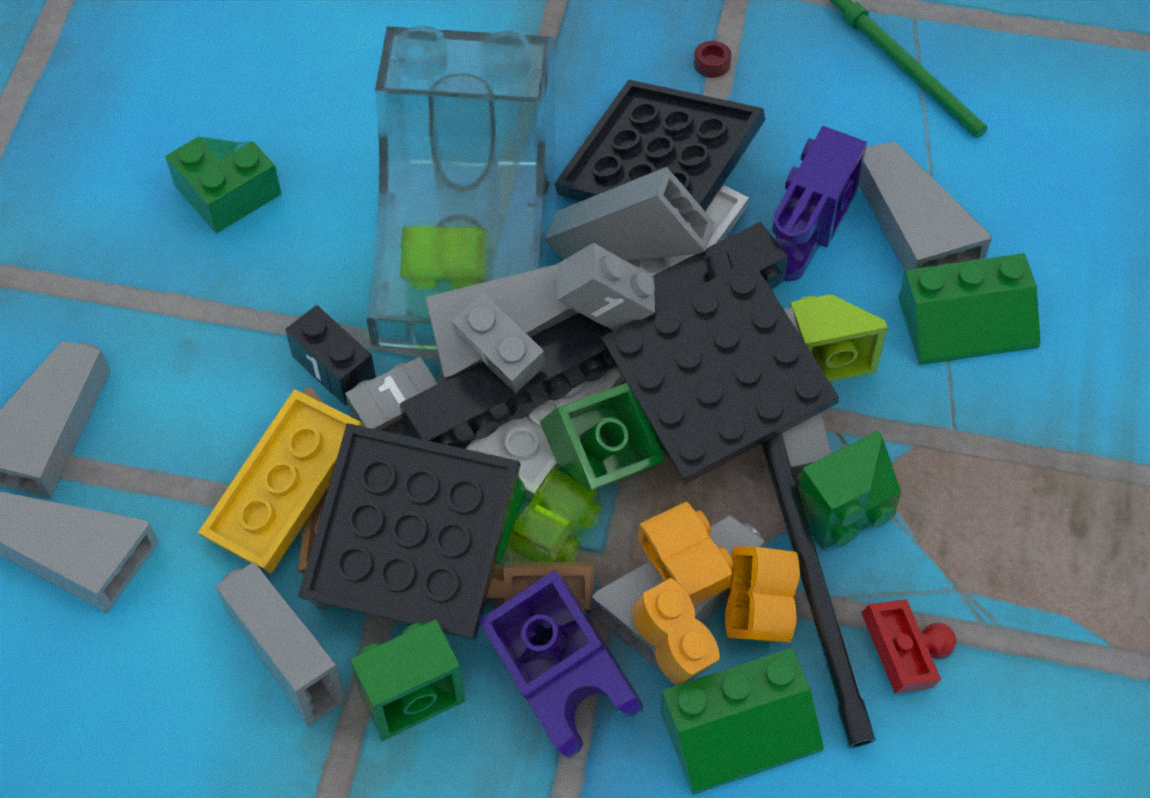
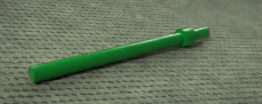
M829 0L843 13V19L852 28H859L976 138L981 137L986 132L988 126L869 17V11L859 2Z

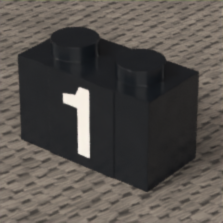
M318 305L314 306L285 329L292 357L345 406L347 405L346 392L352 390L362 381L376 378L372 354Z

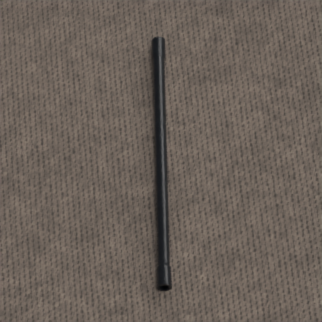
M716 252L705 259L710 280L733 269L728 252ZM779 434L761 445L792 549L798 555L800 576L837 697V708L849 748L861 747L876 741L865 702L861 698L783 438Z

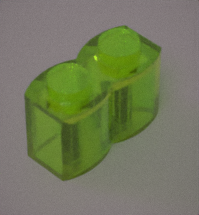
M402 227L400 277L404 281H410V288L435 289L436 282H452L453 289L487 282L488 231L486 228Z
M552 468L541 482L532 501L515 523L509 535L510 549L534 562H572L581 545L578 537L585 528L591 530L601 515L602 506L599 505V490L588 491L575 478Z

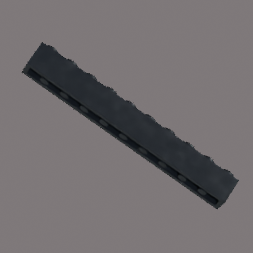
M758 222L706 248L705 252L695 254L653 275L655 309L710 281L705 259L713 253L720 251L728 252L733 268L752 259L771 290L784 280L788 255L764 225ZM578 313L530 337L544 350L547 364L516 394L482 361L401 402L400 409L403 426L410 437L458 448L476 438L488 437L499 426L513 419H522L528 416L536 407L549 400H559L565 397L571 389L586 381H596L603 377L609 369L615 367L601 339L602 336L613 330Z

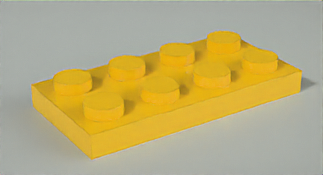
M294 389L198 533L206 540L250 564L255 562L260 570L271 575L329 487L346 424L365 426L360 421Z

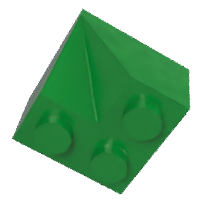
M198 136L165 156L175 187L216 234L281 195L275 165L253 141L234 142Z
M628 383L558 407L539 421L555 460L588 491L611 487L642 475L666 461L656 436Z
M878 430L803 467L798 489L811 534L822 550L834 544H837V546L845 545L852 541L859 534V531L873 524L874 527H879L890 521L896 514V508L901 495V489L883 436Z
M436 619L426 624H413L403 630L400 636L383 644L380 642L372 643L361 649L357 656L350 659L359 694L382 741L466 702L460 664Z

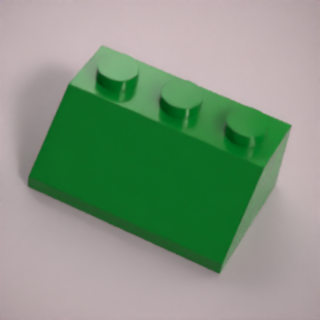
M1025 253L905 270L898 299L919 365L1039 348L1040 329L1037 285Z
M793 648L662 690L660 713L692 795L822 752L824 749L811 689Z

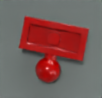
M907 599L869 604L861 612L895 694L930 689L941 681L932 658L942 659L952 654L957 643L956 635L952 628L944 623H932L926 626L921 633Z

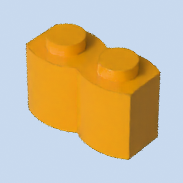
M686 501L640 523L638 540L649 561L660 574L663 582L670 578L677 581L686 590L693 605L730 588L734 563L728 551L723 546L718 548L709 537L711 535V527L703 512L700 510L695 512Z
M734 546L731 553L734 563L730 584L731 593L725 611L727 637L790 643L797 624L796 605L793 598L800 579L797 552L762 547Z
M670 578L644 592L631 606L632 618L637 630L647 642L655 646L658 665L663 674L673 684L680 685L690 681L720 660L715 638L702 622L695 619V610L691 598L686 590L674 579Z

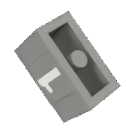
M592 243L557 264V301L614 331L633 320H643L655 313L654 277L599 245Z
M484 291L476 296L451 320L456 334L515 394L547 364L544 350Z
M421 356L410 362L399 363L389 372L372 380L362 381L352 390L345 393L350 416L360 421L367 428L406 436L408 432L403 426L400 403L438 383Z

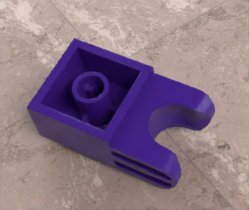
M823 125L815 140L812 138L807 140L801 154L802 163L799 168L793 166L785 183L787 191L777 207L773 218L772 232L776 235L775 240L788 255L784 281L800 279L808 268L819 245L828 248L858 191L867 146L866 141Z
M553 570L479 620L480 625L523 697L527 699L556 749L570 759L579 753L583 746L582 738L575 725V711L579 703L592 694L606 695L625 716L633 717L643 710V703L568 582L556 570ZM550 632L553 636L551 640L543 646L542 644H544L545 642L543 641L542 636L545 633Z

